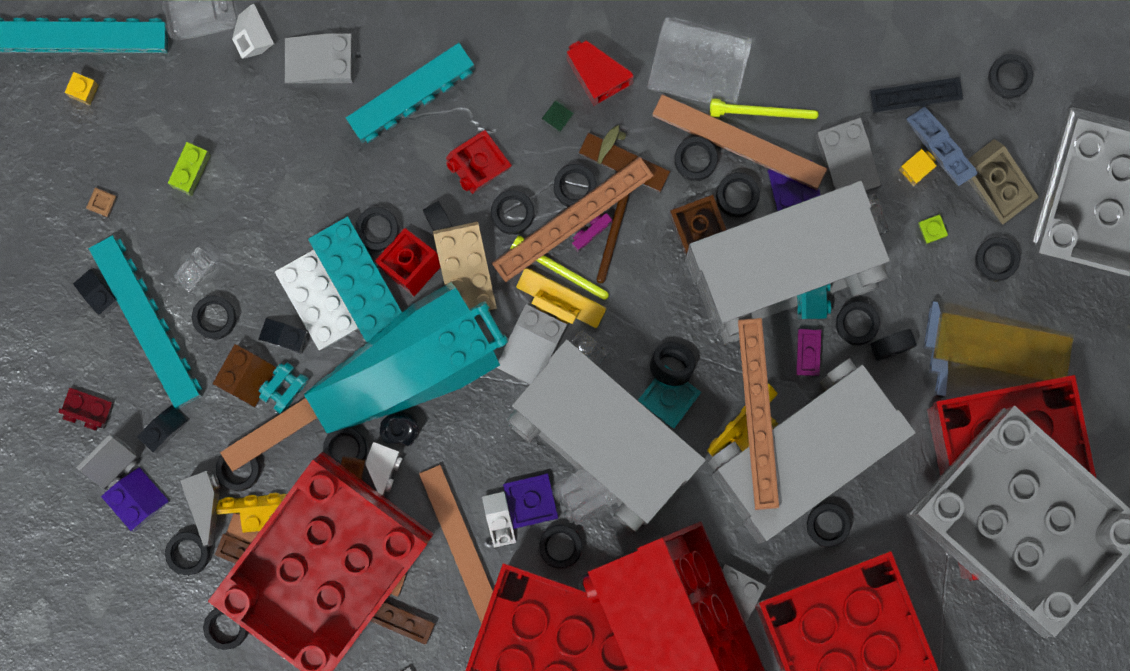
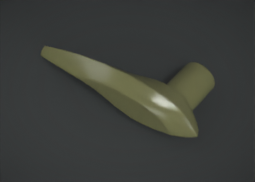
M619 125L612 128L603 139L598 155V164H601L616 139H625L626 133L620 131Z

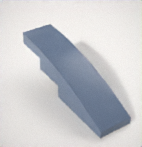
M926 107L906 118L908 124L958 186L977 175L976 168L963 155L961 148L950 138L948 131Z
M933 301L930 304L923 348L932 350L929 372L937 374L934 396L943 398L946 396L948 348L938 302Z

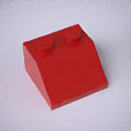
M406 228L400 232L394 242L374 261L399 286L414 297L441 268L437 252Z

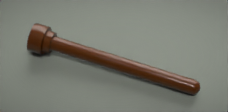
M629 194L617 203L596 278L599 284H603L606 280Z

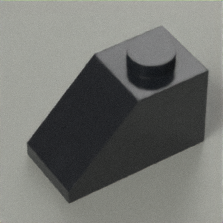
M91 269L73 283L85 301L102 318L119 305L116 298Z
M266 318L258 340L301 355L309 333L288 324Z
M171 405L153 419L137 438L153 453L158 454L188 420Z

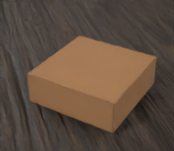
M95 188L86 209L108 218L117 197Z

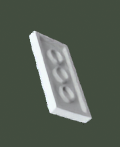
M314 250L275 271L276 276L319 351L359 329Z

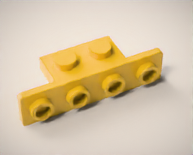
M529 268L524 269L516 286L518 289L534 297L531 304L535 305L536 309L543 313L549 312L555 315L557 320L566 324H573L577 318L597 328L606 311V307Z
M768 384L770 403L778 393ZM746 405L742 408L737 418L728 423L725 431L711 442L707 452L712 457L734 441L742 451L749 447ZM771 417V424L773 430L778 425V423L775 419Z
M287 494L248 495L244 498L225 497L218 501L216 512L217 514L240 512L242 533L260 531Z

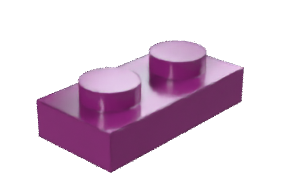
M606 213L603 216H597L590 222L592 226L586 231L582 229L573 237L575 241L572 243V246L577 252L581 251L612 223L609 215Z
M798 329L796 375L820 376L821 330Z

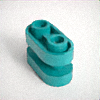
M288 362L284 365L280 363L273 372L275 375L270 382L265 381L258 390L261 393L259 398L265 403H268L271 399L276 402L273 409L279 414L283 413L309 381V378L302 373L297 378L292 375L295 367ZM288 382L291 386L283 395L278 393L282 385Z

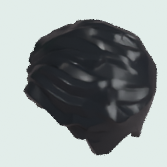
M405 411L389 414L382 420L379 428L380 435L387 444L401 443L405 446H411L419 433L416 420L410 413Z

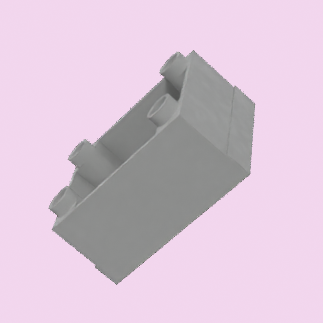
M1068 106L1031 234L1032 242H1035L1039 253L1130 276L1129 121Z
M862 181L689 245L685 263L694 286L697 285L715 336L721 334L724 345L739 340L738 320L763 319L796 307L797 296L830 284V291H827V295L849 287L852 296L856 297L879 288L877 282L888 278L885 266L890 260L871 214V204Z
M567 339L548 360V365L512 405L514 411L507 418L510 422L509 426L528 443L538 434L615 501L620 507L615 511L613 517L633 534L641 525L645 527L680 486L683 487L705 462V459Z
M850 358L820 381V384L825 389L823 394L772 430L779 508L755 510L749 447L742 451L734 441L713 456L708 462L715 472L712 478L743 519L742 523L758 544L772 538L916 433L899 410L896 411L863 365L857 368Z
M1016 406L1001 409L906 514L1043 638L1056 637L1130 554V508Z

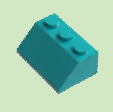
M830 284L797 296L798 320L827 319V314H831V301L827 300V291H830Z

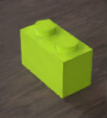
M186 142L168 184L172 188L192 196L211 156L209 152Z

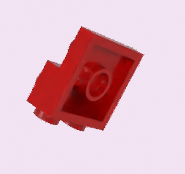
M486 130L452 150L446 157L448 169L452 173L456 172L461 178V187L472 194L488 185L493 179L509 170L512 166Z

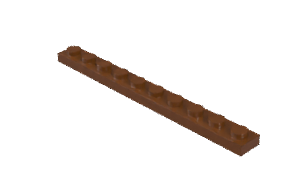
M224 533L215 555L236 564L250 544ZM384 602L371 619V622L425 645L435 625V622L388 602Z

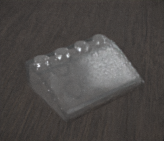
M665 17L647 88L709 104L711 98L721 99L725 104L736 105L753 39Z

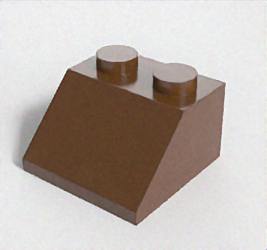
M234 344L212 384L247 404L256 407L261 394L258 390L265 381H271L274 375L273 372L277 367Z

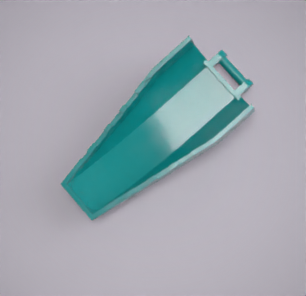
M450 282L408 307L391 321L385 329L373 336L362 348L356 350L350 358L339 364L333 372L327 374L304 393L305 398L326 433L368 422L456 391L500 366L493 350L504 346L509 340L505 334L501 333L488 310L490 307L487 302H481L469 309L456 287ZM479 314L494 337V340L489 343L474 318Z

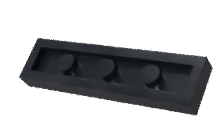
M960 77L869 91L873 114L963 100Z

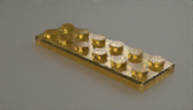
M940 313L933 358L1042 380H1051L1068 376L1073 338Z

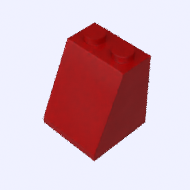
M587 40L583 43L577 41L568 47L567 62L593 106L633 84L634 76L631 71Z

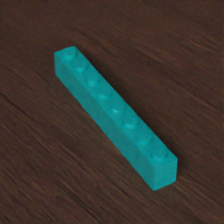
M0 18V52L168 53V25L158 18H151L148 22H140L136 18H128L126 22H117V19L105 18L103 22H94L92 18H82L81 22H72L70 18H59L58 22L49 21L47 18H36V21H27L25 18H13V21H4L3 18Z
M112 235L88 248L173 406L176 409H180L202 397L199 392L202 390L198 379L196 377L192 379L189 373L191 370L190 364L186 358L182 359L178 351L181 348L176 339H171L167 331L170 328L164 318H159L156 312L159 310V307L155 300L148 298L146 291L149 289L142 278L138 279L135 271L138 269L132 258L127 259L124 253L127 249L121 238L117 240Z

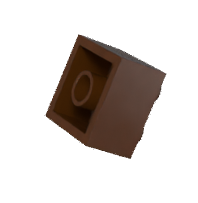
M713 195L670 210L669 215L685 256L691 243L726 231Z

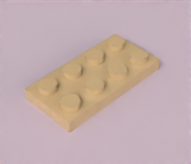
M478 222L433 231L444 284L452 282L469 309L484 301L490 307L488 310L497 309Z

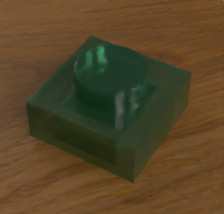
M555 100L542 117V120L560 133L572 118L573 113Z

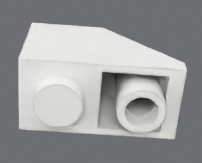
M254 4L238 15L232 40L242 59L260 55L274 44Z
M373 442L365 465L377 492L384 496L385 492H390L394 479H391L394 470L398 471L402 458L399 457L400 452Z
M500 492L483 496L485 515L494 548L516 543L505 493Z

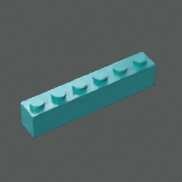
M457 43L347 116L346 120L362 144L364 142L370 143L379 137L378 133L386 129L388 131L398 124L397 120L403 116L408 118L417 111L415 108L421 104L426 106L434 101L435 95L439 92L446 93L454 87L453 83L460 78L462 81L469 78L475 69L474 64L460 43Z

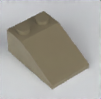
M993 139L968 159L977 171V175L969 179L968 182L1002 225L1038 198V195L1006 147L997 140Z

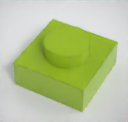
M940 215L918 223L925 244L948 236Z

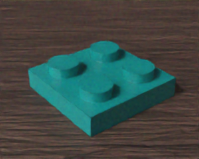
M655 378L638 399V402L674 429L702 392L689 382L679 386H669Z

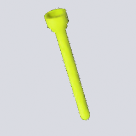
M711 98L710 102L711 117H720V115L725 113L817 119L819 116L816 110L725 104L721 99Z
M518 235L510 249L525 238ZM543 255L536 260L603 300L608 299L609 293L547 256Z

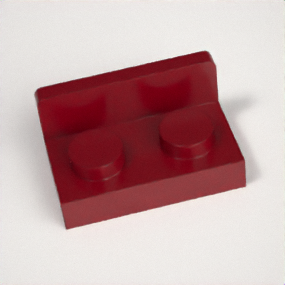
M69 388L62 409L59 408L58 413L63 414L62 419L76 423V420L85 422L84 427L97 431L98 427L105 429L114 403Z

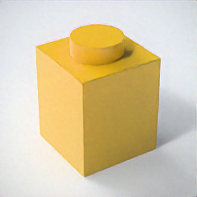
M73 72L64 93L70 98L90 106L99 85L95 80Z
M921 149L903 164L899 171L914 187L935 169L937 165L934 162L936 160L929 151L924 152Z

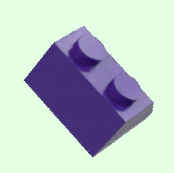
M140 467L119 480L101 496L132 532L137 531L170 502Z

